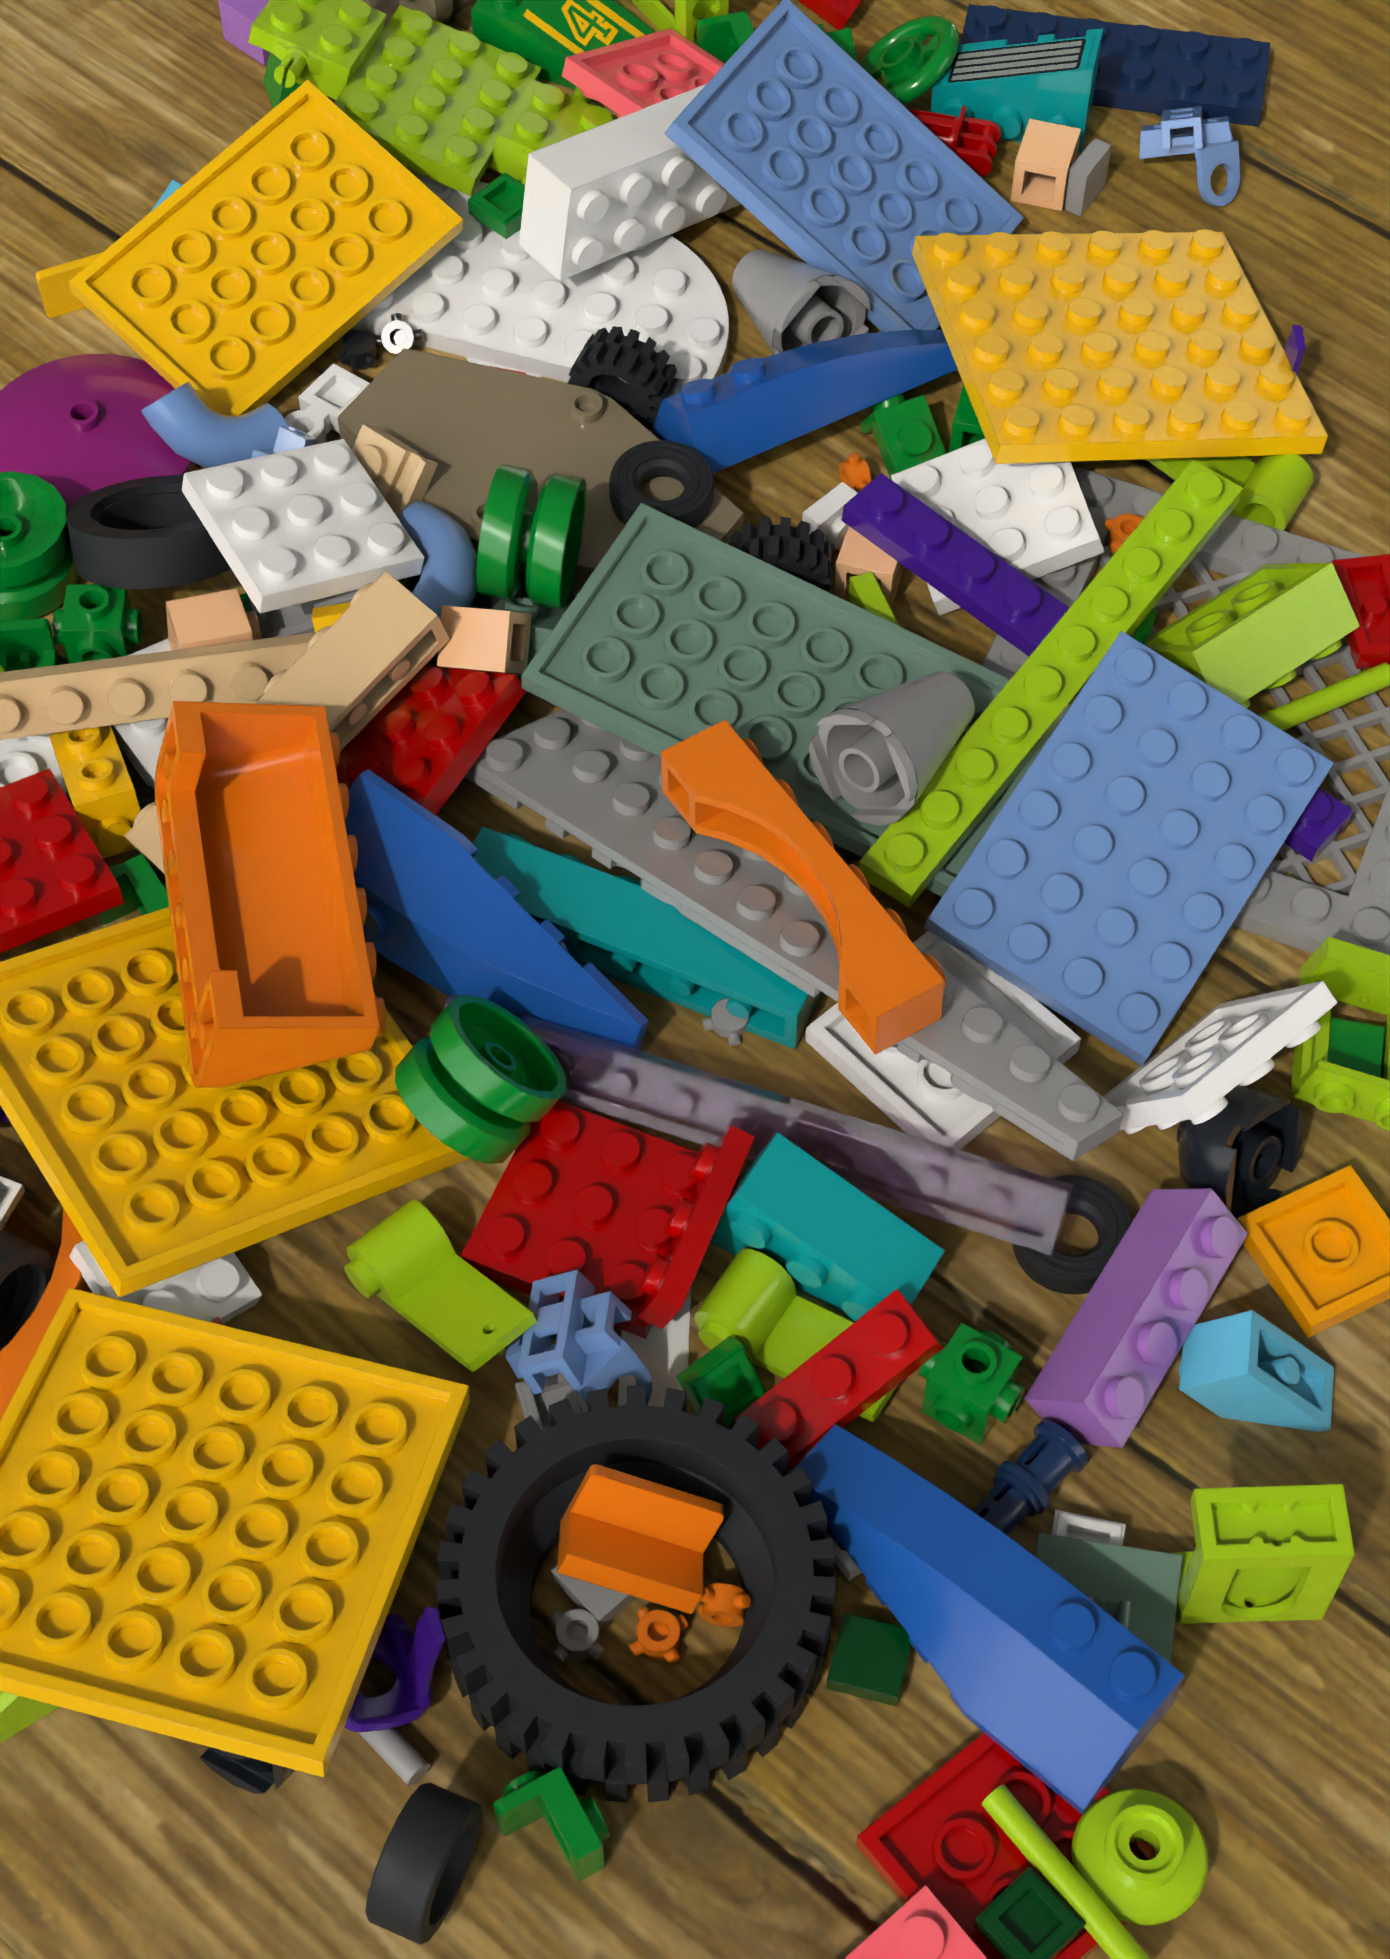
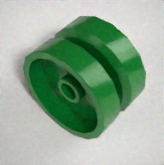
M504 464L497 468L485 505L477 554V591L481 596L510 601L521 589L526 576V591L533 605L560 610L564 609L572 590L582 544L587 501V489L584 478L555 473L543 485L538 499V483L531 469Z
M15 471L0 472V622L16 619H36L54 611L64 602L66 585L77 584L80 578L74 566L65 501L55 486L36 475Z
M459 995L451 1001L431 1025L430 1037H424L417 1042L395 1068V1084L401 1098L419 1123L453 1150L465 1157L485 1164L503 1163L531 1132V1122H539L567 1091L566 1075L557 1057L542 1038L520 1018L503 1007L481 997L471 995Z

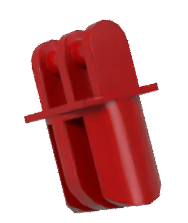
M962 106L960 116L918 109L908 110L977 175L985 176L991 171L993 165L992 158L995 157L997 151L996 143L1001 137V128L995 122L965 117L966 106Z

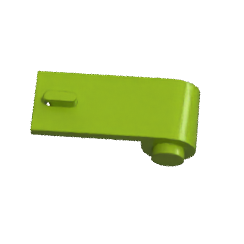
M1296 454L1263 456L1257 464L1245 456L1146 459L1174 480L1180 476L1192 460L1199 462L1243 488L1239 503L1231 511V515L1283 531L1314 481L1313 472L1309 464L1300 455Z
M415 1199L407 1201L347 1247L346 1252L350 1262L344 1266V1270L355 1288L368 1299L376 1294L472 1373L495 1355L502 1354L506 1346L537 1323L533 1312L455 1253L449 1238L439 1222L425 1206Z
M741 1249L737 1252L694 1316V1320L700 1329L698 1336L709 1349L712 1350L730 1336L743 1344L753 1364L782 1378L787 1377L854 1323L797 1296L795 1284L789 1273L775 1260L753 1249ZM896 1387L859 1416L874 1423Z

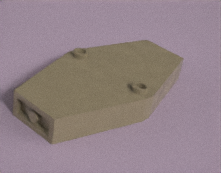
M403 348L337 417L340 439H344L350 449H352L362 424L373 425L418 451V454L422 457L436 462L438 466L422 501L441 509L463 526L468 532L477 554L489 489L495 472L501 464L531 469L538 483V499L543 485L555 473L584 478L587 489L586 513L581 550L570 593L574 595L579 593L625 527L615 515L609 498V479L615 462L628 449L644 442L659 440L612 398L594 389ZM659 476L644 480L639 490L646 498L667 501L679 497L684 491V487L674 478ZM714 487V497L710 511L695 529L728 544L731 543V536L735 531L743 532L744 513Z

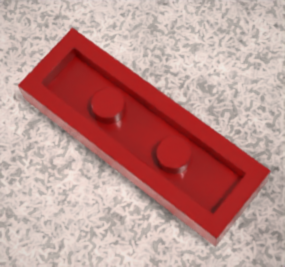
M730 1125L716 1144L706 1140L701 1146L688 1174V1177L697 1181L690 1200L683 1196L679 1198L664 1228V1233L673 1237L665 1257L658 1253L654 1255L640 1282L638 1290L648 1296L638 1318L663 1330L681 1310L755 1136Z
M896 1289L735 1417L734 1420L737 1422L741 1414H744L759 1424L758 1448L760 1450L775 1437L788 1450V1473L797 1466L835 1424L841 1428L847 1426L944 1347L907 1298Z

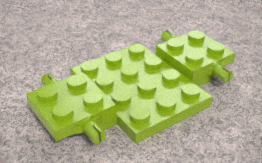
M269 0L251 25L248 43L273 53L282 61L274 71V78L279 85H282L285 79L284 87L286 88L292 87L295 82L302 85L305 81L309 80L325 96L336 100L335 105L407 169L468 196L472 195L487 168L502 174L506 172L525 185L529 153L618 119L617 116L611 114L605 108L590 105L593 99L584 96L581 93V89L577 86L572 96L563 93L556 86L539 82L538 79L542 67L526 61L522 56L503 51L479 40L469 32L458 31L431 19L424 12L411 10L402 5L398 7L384 28L387 14L370 7L362 0Z

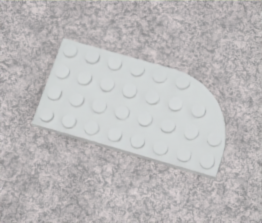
M408 169L463 219V231L351 329L382 335L384 327L391 322V315L401 313L402 320L410 324L414 330H423L424 339L418 341L417 345L568 383L571 377L569 372L592 334L595 335L599 329L606 328L610 332L612 327L616 326L622 327L624 336L628 335L630 329L640 332L638 340L644 343L650 337L657 342L653 349L657 353L665 349L670 356L666 364H675L677 369L674 378L678 379V386L673 395L681 392V387L690 381L713 379L722 375L729 348V316L725 298L717 280L705 263L692 250L673 236L667 235L559 281L519 246L520 230L508 239H505L469 214L468 199L486 187L488 183L479 181L472 195L468 196Z

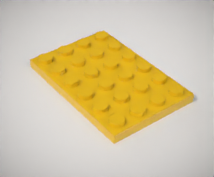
M307 80L69 281L71 293L175 389L189 381L199 398L209 409L224 416H240L253 411L272 399L463 231V219Z

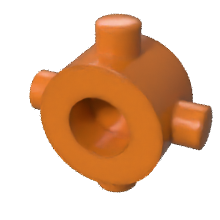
M852 453L849 455V460L839 464L840 481L857 493L872 481L868 464L863 457L860 458L859 454Z
M1127 513L1118 515L1114 520L1112 518L1106 520L1104 528L1110 531L1108 542L1112 553H1116L1144 519L1142 516Z
M714 1583L703 1588V1596L700 1599L703 1603L699 1604L698 1611L702 1619L710 1624L721 1627H738L743 1625L745 1608L750 1607L751 1598L746 1593L747 1591L738 1586Z
M648 1606L643 1607L637 1612L640 1620L637 1625V1640L629 1644L631 1653L634 1657L642 1654L652 1661L666 1660L668 1665L676 1663L681 1658L677 1652L680 1646V1631L688 1627L686 1618L682 1614L675 1617L665 1610L651 1611Z

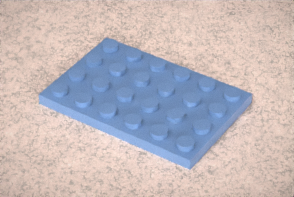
M782 0L664 133L807 264L847 277L860 286L870 301L871 312L866 309L865 317L882 332L912 329L936 330L940 325L912 256L915 236H932L941 233L990 235L994 232H1004L1011 234L1024 218L790 0Z
M1121 631L927 919L924 928L1142 1066L1334 762Z

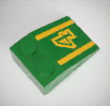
M477 0L471 9L473 35L479 40L503 51L516 53L526 61L542 67L539 79L575 89L576 85L562 77L566 57L654 33L651 27L614 0Z

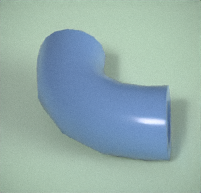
M189 381L140 410L148 424L175 454L204 468L251 459L253 449H273L279 427L283 426L289 429V425L282 415L269 403H264L253 411L240 416L221 415L209 409L199 398Z
M423 501L411 503L398 518L424 556L420 580L411 593L437 614L439 618H441L442 605L471 608L477 597V553L468 532L441 509Z

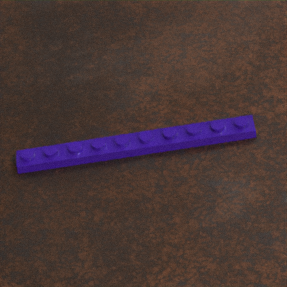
M882 473L843 506L841 521L1028 657L1069 609L1064 603ZM1318 787L1284 843L1312 862L1347 826L1353 811Z

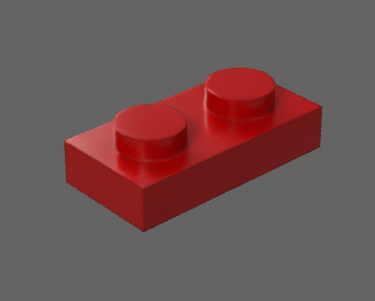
M1390 554L1332 560V564L1360 627L1346 635L1356 669L1374 667L1384 662L1390 665Z

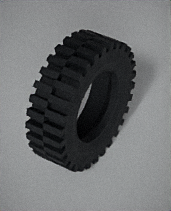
M627 1386V1406L618 1407L609 1406L607 1388L587 1392V1413L575 1416L568 1398L549 1405L551 1427L544 1431L540 1429L530 1415L514 1426L517 1450L512 1452L498 1439L485 1452L488 1477L471 1469L462 1483L465 1507L452 1503L445 1520L449 1542L440 1541L437 1557L441 1580H436L437 1599L449 1661L452 1662L455 1681L462 1697L469 1695L471 1711L475 1720L483 1731L493 1725L497 1746L512 1760L520 1750H523L527 1755L529 1772L540 1770L545 1775L554 1770V1768L561 1767L574 1793L585 1797L590 1780L605 1782L606 1801L627 1803L628 1784H647L648 1803L669 1800L668 1782L685 1779L690 1796L709 1789V1771L721 1766L728 1780L746 1771L747 1751L754 1747L763 1758L778 1745L779 1725L783 1722L792 1729L802 1715L805 1692L813 1695L821 1677L822 1659L827 1657L836 1584V1577H833L835 1565L833 1538L825 1539L827 1516L821 1500L810 1504L811 1481L800 1466L787 1474L788 1450L775 1437L760 1450L758 1448L759 1424L744 1414H741L733 1428L729 1430L724 1427L723 1403L706 1397L699 1415L687 1412V1391L667 1388L664 1407L647 1406V1386ZM595 1464L721 1503L724 1506V1519L713 1537L731 1557L740 1576L742 1587L751 1598V1605L749 1608H745V1617L739 1639L725 1664L706 1683L694 1691L669 1702L638 1706L618 1705L595 1699L579 1691L564 1680L549 1664L536 1641L532 1629L530 1606L536 1577L544 1560L559 1542L560 1521L590 1466Z

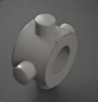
M725 998L713 1006L710 1018L702 1019L704 1031L714 1030L718 1035L728 1038L729 1046L741 1044L740 1036L746 1032V1024L749 1017L738 1018L728 1012L726 1003L729 998Z
M573 1609L565 1613L558 1610L553 1614L550 1621L556 1626L557 1647L552 1651V1655L558 1661L563 1662L566 1658L581 1661L591 1656L598 1660L603 1655L605 1648L599 1644V1625L596 1618L590 1612L583 1609Z

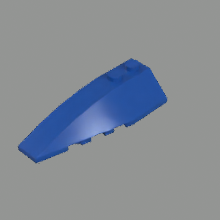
M912 329L865 333L811 343L761 359H744L733 364L730 368L731 371L713 379H697L684 384L680 389L681 392L662 400L652 434L659 440L678 442L696 450L708 462L713 474L955 371L957 366L942 330Z
M369 769L359 774L348 790L349 808L345 826L347 835H355L357 840L358 860L354 879L356 888H364L367 898V915L363 926L365 942H373L375 950L391 962L454 999L459 995H471L496 1003L520 1018L544 1042L626 1073L631 1070L635 1065L649 1020L592 963L581 966L568 953L567 947L563 942L565 936L548 919L539 924L516 901L521 892L504 875L495 880L474 859L478 849L463 834Z
M835 1424L792 1470L794 1471L801 1466L811 1481L810 1504L821 1500L827 1516L826 1530L842 1551H847L865 1575L866 1584L882 1606L885 1604L888 1606L908 1633V1641L925 1664L929 1662L951 1691L950 1697L962 1714L1080 1814H1083L1174 1704L1185 1675L1066 1579L1009 1536L892 1457Z

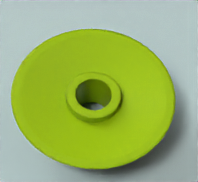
M1140 1788L1117 1790L1104 1795L1091 1804L1076 1825L1071 1847L1073 1867L1118 1920L1135 1925L1165 1923L1187 1911L1201 1894L1207 1879L1209 1862L1204 1836L1188 1811L1166 1795ZM1134 1841L1148 1843L1154 1850L1155 1858L1151 1860L1137 1858L1131 1852L1129 1844Z

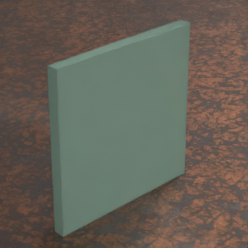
M1038 1533L1036 1558L1066 1579L1131 1633L1171 1663L1182 1555Z

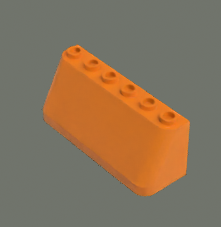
M173 701L156 765L155 803L190 1073L195 1088H224L366 1052L372 1048L375 1038L382 1037L386 1026L385 1003L382 997L374 996L372 984L376 973V950L373 942H365L363 931L367 915V898L364 888H356L354 879L358 860L357 840L355 835H347L345 826L349 808L348 788L345 783H338L336 773L340 759V741L336 732H329L325 706Z

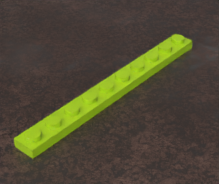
M1195 460L1189 463L951 750L913 808L896 823H891L859 861L858 868L869 883L909 908L1058 726L1119 633L1122 631L1129 636L1132 635L1236 507L1243 490L1241 486Z

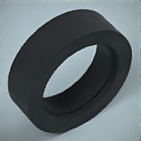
M184 475L147 477L113 484L83 496L73 503L67 511L66 518L75 570L79 576L91 583L119 589H158L209 579L231 568L183 494L182 484Z

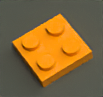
M1351 1165L1237 1219L1248 1233L1242 1244L1307 1339L1390 1299V1219Z

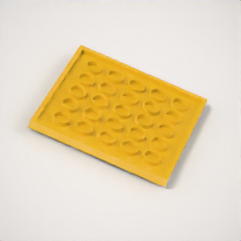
M1202 229L1196 232L1149 230L1144 233L1096 231L1086 234H1062L1048 231L1042 234L994 232L990 235L941 233L932 236H915L912 256L995 464L1322 454L1328 435L1296 372L1292 371L1285 351L1223 232Z
M169 907L0 962V1106L119 1298L470 1159L438 1140L419 1123L403 1102L395 1084V1068L413 1046L387 1010L384 1034L382 1037L375 1038L373 1046L369 1051L224 1088H195L190 1073Z
M68 1288L0 1421V1691L325 1778L469 1405V1385Z

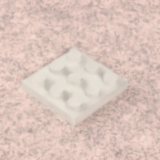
M344 439L184 473L183 494L259 613L358 590L368 583H374L385 571L396 580L421 574L424 561L423 554Z
M982 439L891 475L893 482L1030 580L1104 553L1101 540L1071 462L995 464L986 439ZM927 583L939 616L961 608Z
M927 931L913 943L924 953L932 955L941 967L1060 1063L1064 1064L1078 1052L1081 1038L1034 997L930 931ZM838 1003L806 1027L805 1041L940 1165H943L1000 1117L991 1106L975 1100L953 1086L950 1072L932 1061L923 1059L919 1063L913 1061L897 1051L898 1043L875 1055L838 1010Z
M1324 981L1218 1004L1103 1096L1124 1113L1119 1130H1125L1127 1134H1133L1151 1125H1157L1160 1130H1163L1184 1120H1191L1194 1125H1197L1217 1115L1227 1106L1228 1101L1224 1096L1238 1084L1245 1086L1260 1079L1275 1066L1271 1057L1285 1046L1286 1048L1297 1046L1320 1030L1321 1025L1317 1020L1337 1004Z

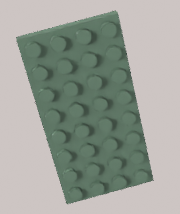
M640 503L523 672L521 688L661 757V751L726 720L741 739L748 738L754 743L761 755L763 765L776 780L783 779L790 786L797 799L798 807L811 822L818 821L830 835L832 843L863 857L890 824L877 826L860 822L850 815L856 808L850 805L842 796L834 802L826 794L813 771L809 753L810 739L817 734L819 726L816 725L828 713L927 674L945 671L955 675L968 686L975 705L974 716L956 742L957 744L1010 679ZM1050 736L925 889L943 897Z

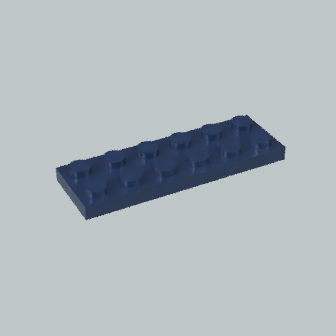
M971 4L968 6L960 44L1007 39L1008 45L1037 42L1039 35L1055 34L1056 40L1085 37L1087 30L1103 28L1092 103L1094 106L1162 114L1163 110L1202 106L1203 119L1229 116L1230 123L1259 127L1271 44L1269 42L1254 41L1249 38L1207 35L1195 31L1183 32L1152 28L1147 25L1105 22L1093 18L1051 15L1046 12L1003 9L997 6Z

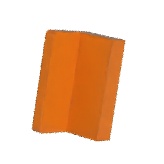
M597 1464L592 1465L560 1521L557 1573L692 1614L703 1596V1553L724 1519V1506L721 1503Z

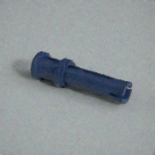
M1042 1419L1033 1429L1035 1438L1013 1462L1003 1461L995 1470V1476L993 1477L994 1486L983 1500L972 1509L974 1513L1006 1535L1017 1524L1019 1525L1026 1516L1034 1517L1036 1514H1042L1050 1505L1048 1496L1071 1471L1079 1473L1089 1463L1088 1456L1080 1443L1066 1429L1053 1421Z

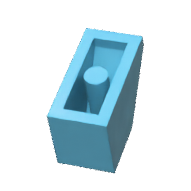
M1253 1310L1193 1326L1183 1344L1182 1359L1179 1364L1180 1391L1221 1418L1313 1432L1331 1430L1333 1366Z

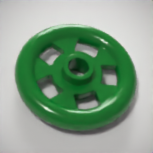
M938 15L919 17L887 33L870 48L861 59L859 65L875 80L882 77L883 80L879 84L904 106L928 91L948 70L958 51L959 32L955 24L948 18ZM927 37H933L927 45L921 44Z

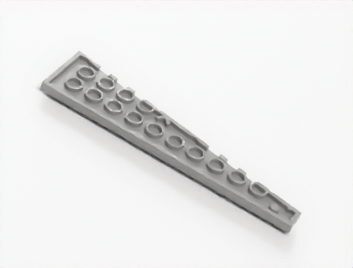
M562 709L490 741L465 775V778L514 809L518 810L523 805H526L545 817V828L560 838L564 839L572 834L592 847L591 857L609 869L618 866L634 873L641 878V889L663 903L674 906L688 919L807 994L815 997L820 992H823L838 1002L839 966L837 951L825 920L809 896L786 873L759 855L727 841L695 833L662 792L661 757ZM941 967L946 979L941 1019L898 1042L897 1051L917 1063L923 1059L939 1065L951 1073L950 1079L953 1086L975 1100L991 1106L997 1114L1072 1161L1119 1132L1124 1113Z

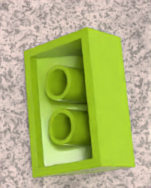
M1266 563L1148 638L1145 646L1240 705L1248 708L1251 704L1249 698L1263 689H1273L1289 682L1296 676L1295 668L1307 660H1316L1332 654L1342 646L1340 639L1360 627L1332 563Z

